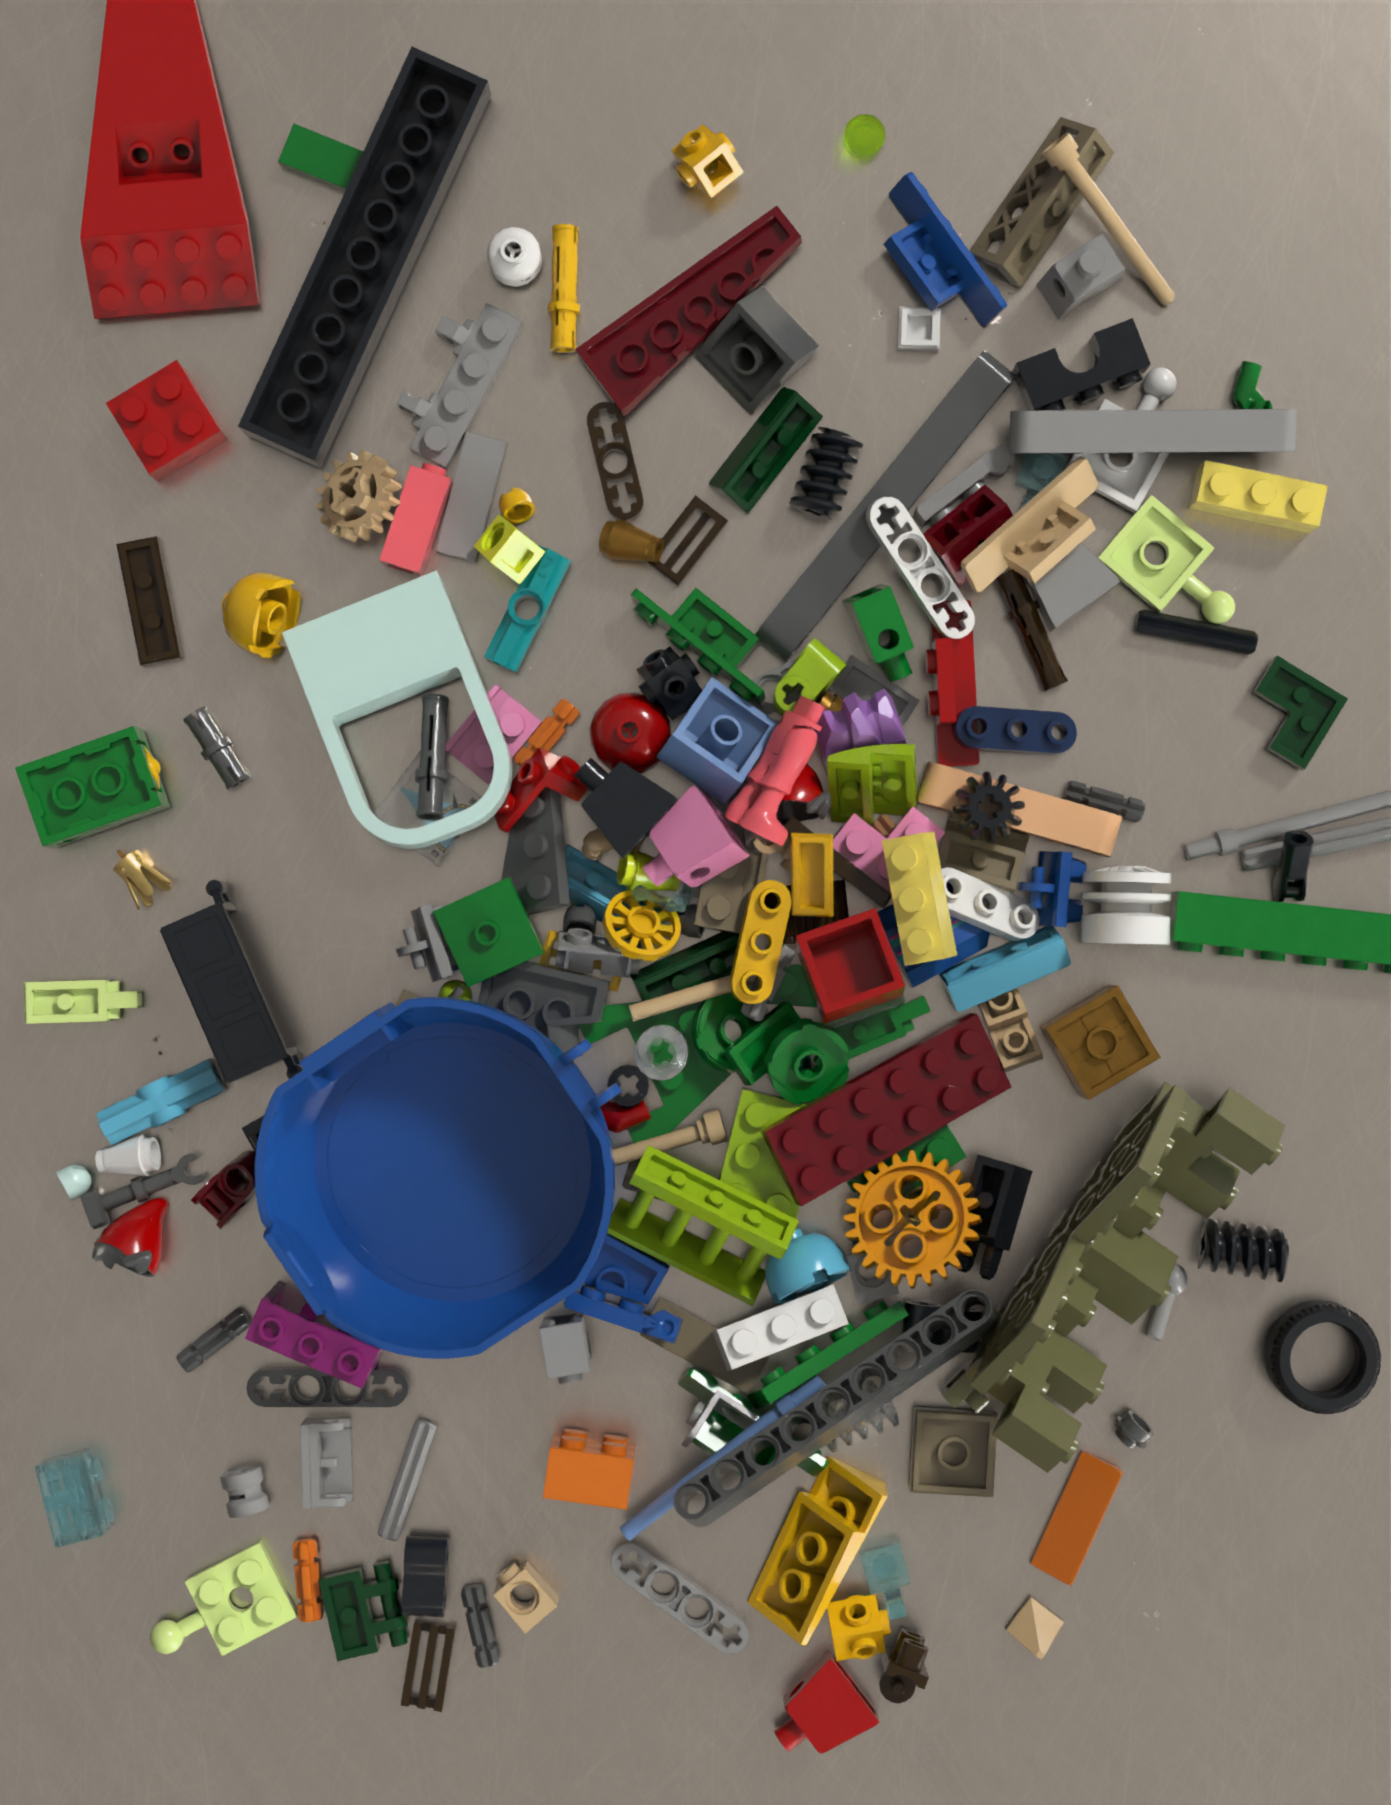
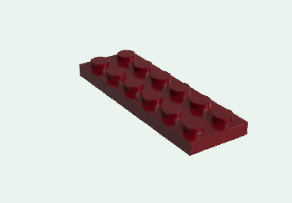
M970 1013L760 1131L796 1205L803 1206L1010 1089L1012 1086L978 1014Z

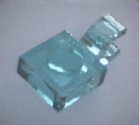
M1025 453L1015 483L1016 486L1026 489L1020 509L1064 471L1069 456L1061 453Z
M899 1540L859 1551L871 1595L883 1591L891 1620L907 1616L899 1587L911 1584Z

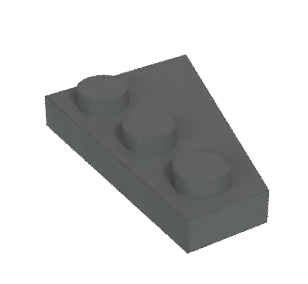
M546 786L510 829L501 878L503 880L511 877L528 915L570 905L561 795Z
M525 961L482 981L478 1003L509 1013L534 1028L550 1025L555 1027L602 1022L611 981Z

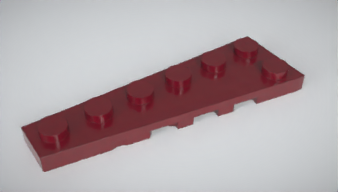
M775 206L575 349L580 359L623 416L627 415L722 322L738 301L753 292L802 243L801 235L780 208Z

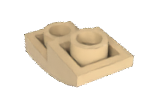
M1018 988L978 1004L998 1059L1005 1072L1043 1059V1053L1028 1019V1012Z

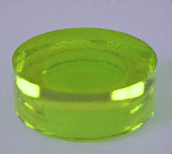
M868 114L853 117L845 127L843 137L845 148L852 156L859 159H869L876 156L881 151L885 141V129L881 121Z

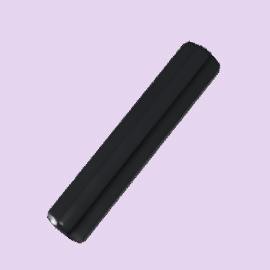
M1140 610L1135 622V631L1138 633L1246 654L1255 652L1258 642V633L1255 631L1149 610Z

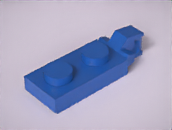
M582 1286L580 1292L575 1291L565 1298L563 1304L565 1308L671 1343H676L683 1321L682 1318L667 1310H661L651 1316L643 1314L645 1306L629 1300L621 1299L619 1305L604 1301L605 1292L587 1286Z

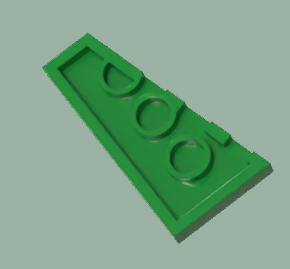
M885 1300L879 1302L863 1313L867 1318L866 1321L856 1327H853L851 1322H848L849 1324L840 1327L829 1335L832 1339L831 1343L821 1349L814 1344L796 1355L795 1359L798 1363L788 1370L784 1371L780 1366L762 1377L760 1381L763 1385L747 1395L754 1408L758 1409L773 1403L907 1317L908 1313L902 1303L898 1301L888 1306Z

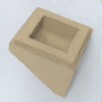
M1030 1596L1005 1629L1031 1653L1042 1660L1064 1622Z

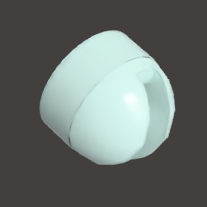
M73 1164L56 1172L71 1201L81 1197L91 1186V1176L87 1169L81 1165Z

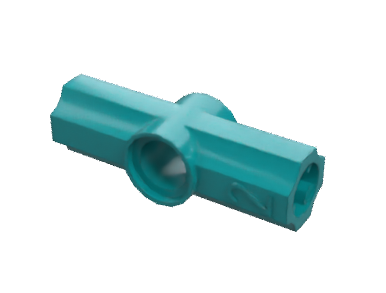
M542 546L540 547L545 553L521 584H519L516 592L510 597L504 617L484 655V658L514 673H517L539 626L545 621L547 610L571 563L569 559ZM525 599L534 600L539 604L537 615L529 620L521 619L516 613L518 604Z

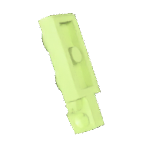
M108 979L24 982L25 1024L111 1021V1019L121 1018L120 1008L143 1007L142 991H120L119 981H109Z

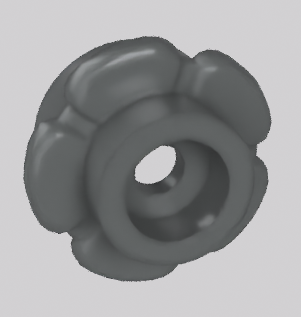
M1129 1410L1123 1417L1117 1416L1115 1421L1118 1428L1115 1430V1433L1120 1441L1131 1449L1135 1446L1142 1449L1146 1448L1147 1440L1154 1434L1150 1425L1138 1413Z

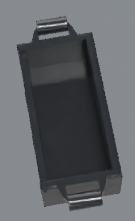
M211 880L206 885V892L213 897L215 904L161 927L160 933L225 1082L231 1083L241 1080L284 1061L287 1067L286 1074L288 1079L304 1070L299 1063L298 1049L296 1046L286 1049L228 914L237 911L227 895V884L223 881Z

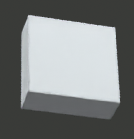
M899 306L897 350L938 352L940 348L941 308L931 311L929 307Z

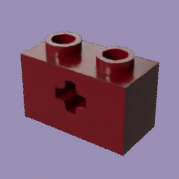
M984 485L924 532L923 535L954 583L961 587L968 581L960 565L961 561L1009 520L1013 514L1007 503L988 486Z

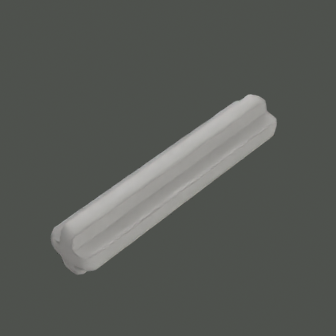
M417 1419L413 1425L378 1529V1535L384 1539L397 1541L401 1535L436 1431V1425L429 1421Z

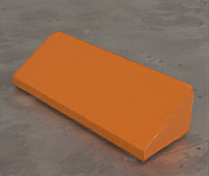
M1081 1450L1030 1561L1031 1565L1072 1586L1122 1477L1123 1472L1119 1467Z

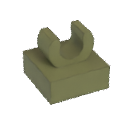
M968 1362L940 1389V1392L954 1408L965 1400L978 1414L989 1401L985 1395L971 1387V1381L964 1377L970 1364Z

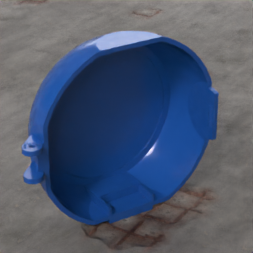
M418 997L407 999L398 1006L390 1002L375 1010L299 1062L304 1070L276 1088L263 1117L256 1147L255 1192L261 1222L266 1228L263 1237L316 1315L324 1314L328 1321L337 1328L362 1342L382 1350L418 1358L450 1359L481 1354L581 1287L594 1266L606 1238L613 1212L615 1195V1162L612 1142L600 1106L622 1091L619 1085L615 1083L595 1094L573 1061L592 1047L588 1039L583 1040L563 1053L553 1041L533 1026L492 1006L449 997Z

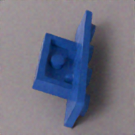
M913 172L907 173L889 192V196L910 225L890 236L883 245L931 311L960 294L979 322L986 326L1007 307L1006 301L1001 296L998 288L980 267L975 256L967 249L957 235L950 221L944 217L929 196L926 188L919 182Z

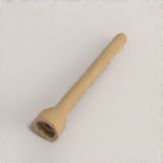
M1069 132L1062 135L1042 152V155L1051 167L1056 166L1059 171L1064 170L1158 301L1163 305L1171 304L1175 298L1174 292L1078 161L1080 157L1077 152L1078 144Z
M719 1109L704 1113L702 1119L696 1120V1125L613 1149L615 1166L641 1159L648 1145L664 1152L701 1140L703 1144L711 1142L712 1146L728 1141Z

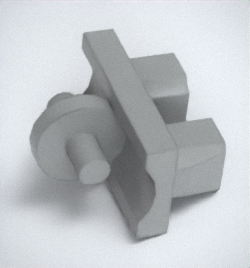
M431 903L411 911L415 927L403 930L407 946L396 949L398 957L410 954L414 970L425 967L427 964L431 981L434 982L452 976L453 971L458 970L459 967L449 946H444L440 933L442 931L433 911L444 906L433 908Z

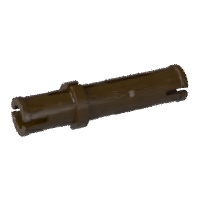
M1013 569L999 575L996 581L1010 610L1007 613L1010 621L1013 619L1015 621L1027 653L1042 684L1043 691L1067 682L1068 678L1063 672L1037 611L1040 605L1037 600L1033 601L1023 576Z

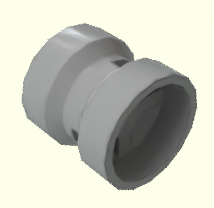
M261 1466L239 1468L220 1476L222 1489L226 1490L229 1496L226 1507L230 1518L252 1515L270 1507L268 1496L262 1492L260 1484L263 1480Z

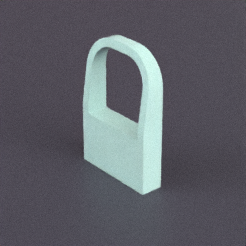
M437 570L282 632L348 804L357 820L372 836L385 844L398 848H424L482 825L501 808L512 783L513 764L511 754ZM462 677L493 755V776L487 791L471 807L419 828L402 829L382 822L371 811L341 734L340 726Z

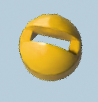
M513 487L511 492L507 494L503 492L499 499L500 512L511 524L522 523L528 520L534 513L535 507L530 496L521 488Z

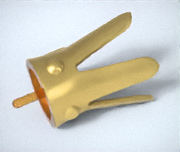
M120 850L117 851L122 860L116 864L113 871L125 881L138 910L140 909V904L134 891L147 907H150L153 902L151 898L153 888L145 877L164 891L171 889L169 885L171 881L150 866L139 850H135L127 856Z

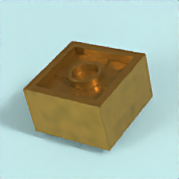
M1118 985L1107 986L1040 1026L1080 1096L1086 1100L1094 1098L1161 1058Z

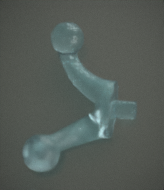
M684 883L681 892L665 897L648 891L643 885H638L633 889L632 894L637 901L649 900L669 912H684L686 906L692 901L693 887L691 888Z

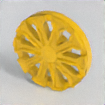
M626 890L614 896L605 910L602 921L603 929L606 933L605 937L611 946L619 949L625 957L634 960L638 958L643 959V961H655L662 956H667L676 945L681 932L680 919L674 907L662 896L648 890ZM638 899L644 900L645 906H640ZM622 902L628 904L629 909L622 904ZM659 907L662 911L657 913L653 908ZM612 913H616L620 917L613 916ZM666 921L671 922V925H665L660 923ZM614 928H620L621 930L615 931ZM663 936H668L671 940H667ZM629 937H632L629 944L623 941ZM639 941L641 942L643 949L637 948Z

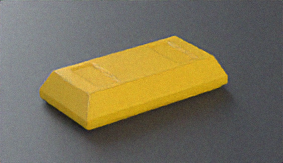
M791 833L792 916H834L833 834Z

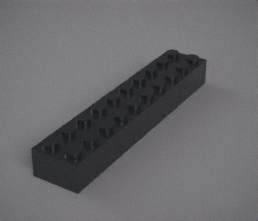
M413 46L411 47L240 420L238 427L245 435L321 469L491 97L488 80Z

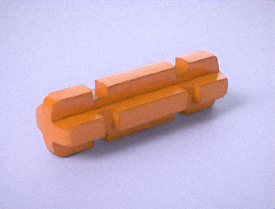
M561 699L552 709L555 714L552 717L547 716L527 740L530 743L528 747L522 746L514 756V760L519 766L530 759L539 747L548 752L553 749L567 730L564 727L567 724L571 726L580 715L579 710L565 699Z
M309 1538L293 1542L292 1547L293 1559H298V1564H294L296 1597L301 1599V1603L297 1604L298 1619L302 1622H314L321 1620L323 1617L322 1601H318L317 1598L321 1597L319 1562L314 1561V1558L318 1557L317 1542L315 1539Z

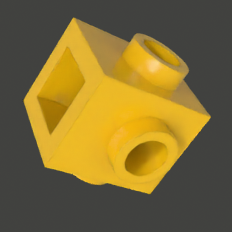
M703 124L697 129L688 132L681 142L671 149L679 163L675 167V171L681 180L689 188L693 185L697 186L710 198L714 197L743 173L733 155L735 148L726 135L721 131L715 134Z
M875 1594L867 1596L852 1595L845 1600L829 1603L827 1611L836 1661L852 1658L868 1659L875 1654L886 1652L883 1636L891 1635L887 1609L878 1610Z

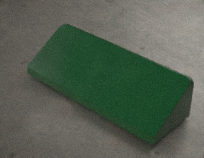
M786 387L781 388L712 477L709 485L748 514L823 416L797 391Z
M722 931L639 969L638 975L630 974V978L641 1001L731 975L740 934Z

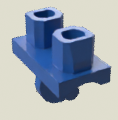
M1040 851L1039 867H1032L1031 882H1019V890L1030 891L1029 908L1037 909L1039 926L1067 927V923L1080 922L1082 920L1083 904L1081 900L1069 899L1070 883H1083L1082 875L1086 871L1087 864L1085 861L1073 858V852Z

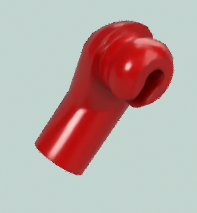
M644 1100L637 1105L622 1107L611 1101L600 1106L608 1130L614 1133H620L652 1119Z

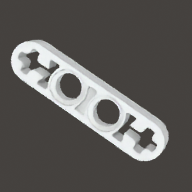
M882 497L874 500L866 511V522L936 630L946 638L959 639L967 636L975 624L974 613L905 506L893 497ZM881 505L885 509L893 508L895 510V514L891 519L897 529L902 528L904 524L908 528L907 532L896 535L891 542L887 539V535L893 534L894 531L889 524H879L876 519L881 515L878 509ZM905 539L914 540L920 548L918 558L912 563L904 562L898 554V547ZM930 573L938 575L942 581L941 593L934 598L926 596L921 589L922 579ZM950 594L954 600L947 602V606L953 613L962 612L964 616L959 621L962 627L960 630L955 627H946L945 623L950 618L944 608H938L935 612L932 607L945 601Z

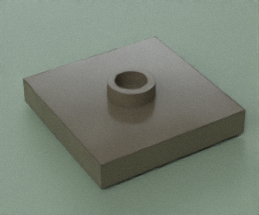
M914 1407L909 1491L912 1493L993 1497L997 1438L992 1435V1432L998 1422V1413L980 1411L977 1414L974 1410Z

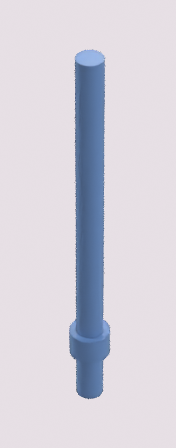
M816 1374L794 1392H788L774 1401L776 1406L620 1527L622 1534L629 1541L674 1507V1495L682 1484L826 1386L824 1381Z

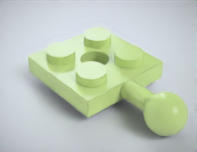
M1153 495L1144 502L1098 557L1120 581L1157 612H1161L1181 587L1202 604V613L1211 623H1225L1231 619L1235 612L1234 600L1228 593L1224 591L1212 592L1192 575L1215 548ZM1158 543L1164 547L1166 559L1163 564L1152 565L1145 559L1144 550L1147 544Z
M260 1540L187 1578L185 1584L199 1611L177 1623L172 1620L158 1622L151 1630L150 1642L157 1652L170 1654L180 1648L185 1636L207 1626L221 1655L224 1656L296 1618L298 1612ZM237 1587L249 1589L253 1595L252 1605L245 1609L235 1607L230 1601V1593L233 1589Z

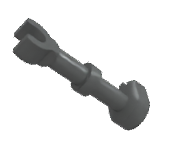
M197 1153L183 1156L174 1168L145 1179L141 1176L130 1180V1185L104 1195H100L94 1189L82 1194L81 1201L90 1226L95 1230L110 1224L111 1221L107 1211L134 1200H138L139 1203L149 1199L150 1194L181 1182L188 1185L201 1183L206 1178L205 1174L192 1177L186 1173L185 1169L188 1162L198 1158Z

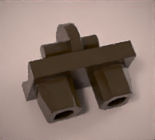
M904 1628L900 1629L894 1647L885 1644L886 1652L880 1654L884 1669L879 1680L880 1691L885 1699L898 1704L906 1702L913 1696L916 1685L919 1688L925 1689L929 1679L924 1663L929 1651L928 1647L924 1645L925 1638Z

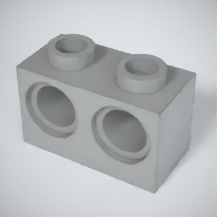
M576 1312L544 1318L539 1330L548 1379L558 1378L559 1384L583 1380V1374L590 1372L593 1361L585 1314Z

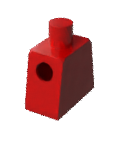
M828 1649L783 1698L784 1708L791 1718L777 1728L774 1733L788 1752L807 1738L817 1752L822 1754L871 1729L880 1722L876 1709L840 1662L836 1661V1657L831 1650Z

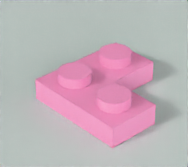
M913 806L887 838L853 813L834 837L833 848L889 892L888 895L892 897L882 840L924 832H935L937 843L945 831Z

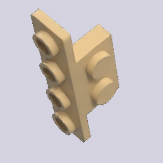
M1082 456L1077 458L961 561L960 565L974 590L977 592L983 591L1009 567L1033 583H1036L1096 530L1091 518L1075 509L1099 486L1087 459Z

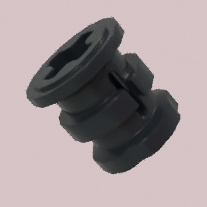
M624 1065L615 1069L609 1076L607 1087L615 1083L620 1087L622 1083L618 1078L621 1075L627 1078L635 1075L639 1079L636 1083V1088L639 1091L635 1095L630 1091L624 1095L619 1093L612 1098L613 1101L627 1107L637 1105L643 1101L649 1088L648 1078L643 1070L633 1065Z

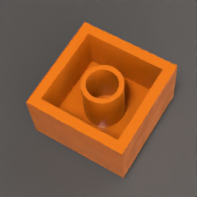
M562 1429V1434L554 1433L549 1450L543 1498L627 1510L636 1445L628 1444V1438L619 1435L607 1434L603 1436V1440L586 1438L587 1432L577 1429Z

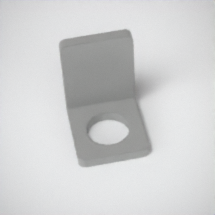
M717 1389L706 1405L699 1401L691 1412L686 1423L692 1426L681 1445L686 1448L689 1446L712 1409L744 1430L754 1423L757 1415ZM729 1408L733 1409L734 1411H736V1412L739 1413L740 1415L735 1414V1413L732 1412Z

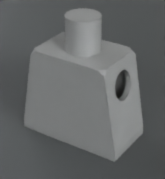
M1101 234L1052 265L1036 286L1059 320L1124 279L1125 268L1105 236ZM1058 281L1064 287L1065 294H1063L1057 285Z
M1082 542L1036 583L1023 576L1034 601L1037 600L1040 605L1038 609L1050 632L1120 582L1117 576Z

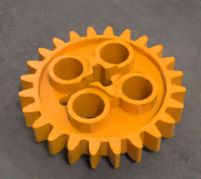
M910 1150L907 1162H902L898 1154L895 1153L892 1157L893 1165L887 1167L883 1161L877 1163L880 1172L876 1175L869 1170L863 1171L869 1181L866 1186L859 1183L852 1185L860 1196L859 1199H846V1203L855 1209V1213L845 1215L844 1221L855 1225L856 1228L849 1230L845 1235L848 1240L860 1241L853 1247L852 1252L855 1256L867 1253L862 1262V1266L866 1270L876 1264L878 1265L875 1273L877 1279L882 1280L890 1272L893 1286L897 1287L902 1278L907 1277L908 1285L911 1289H915L918 1277H923L926 1284L931 1287L933 1283L932 1274L938 1272L946 1281L948 1273L945 1267L950 1264L954 1268L961 1270L962 1266L957 1256L960 1253L972 1256L973 1252L965 1243L967 1240H979L978 1233L970 1229V1226L981 1223L982 1219L979 1215L972 1214L969 1211L978 1207L979 1201L977 1198H965L973 1190L970 1182L958 1185L963 1176L960 1169L947 1174L949 1162L945 1158L935 1167L933 1166V1155L929 1152L925 1155L922 1162H918L914 1150ZM911 1181H919L923 1184V1192L916 1199H906L902 1195L904 1186ZM934 1193H940V1197L936 1201H933L923 1209ZM882 1210L891 1211L893 1213V1221L888 1227L878 1229L873 1226V1217L876 1213ZM940 1210H948L953 1213L951 1224L943 1229L933 1227L931 1221L934 1214ZM908 1212L913 1215L918 1214L921 1223L916 1227L911 1223L907 1224L904 1216ZM901 1231L891 1246H885V1241ZM912 1239L920 1240L923 1248L919 1256L912 1259L902 1256V1247L907 1241Z

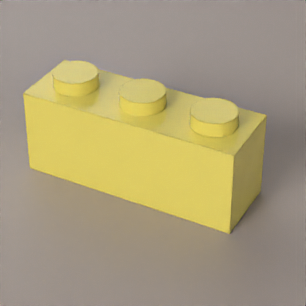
M1205 460L1196 469L1189 509L1310 533L1320 526L1328 485Z
M924 832L882 840L905 966L957 956L935 832Z

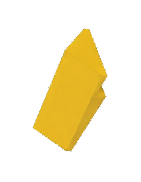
M829 1456L826 1458L829 1463L825 1470L819 1473L811 1492L799 1491L747 1602L800 1645H807L888 1497L885 1481Z

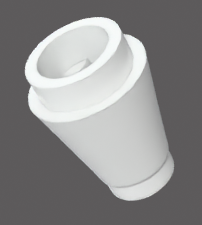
M140 1135L105 1147L104 1149H98L95 1156L96 1166L100 1174L149 1176L152 1171L159 1170L161 1166L159 1143L154 1137L147 1138L145 1135Z

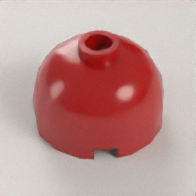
M636 692L619 693L605 700L594 713L589 728L590 743L598 760L611 771L621 761L640 774H643L655 768L661 762L656 756L671 736L670 720L662 706L658 703L655 705L650 704L643 694ZM627 723H632V724H634V725H633L632 727H630V728H627V727L624 726V725L627 724ZM638 728L637 735L633 737L632 732ZM622 731L628 733V738L622 735Z

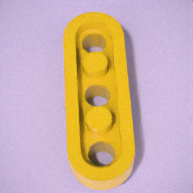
M775 880L757 883L750 890L729 980L733 996L745 1004L763 1002L770 996L774 986L792 903L791 894L787 887ZM768 893H773L778 899L777 906L774 909H769L764 903L765 896ZM759 934H764L769 940V944L764 950L758 949L755 945V939ZM751 975L758 977L760 982L758 989L755 991H750L746 986V980Z

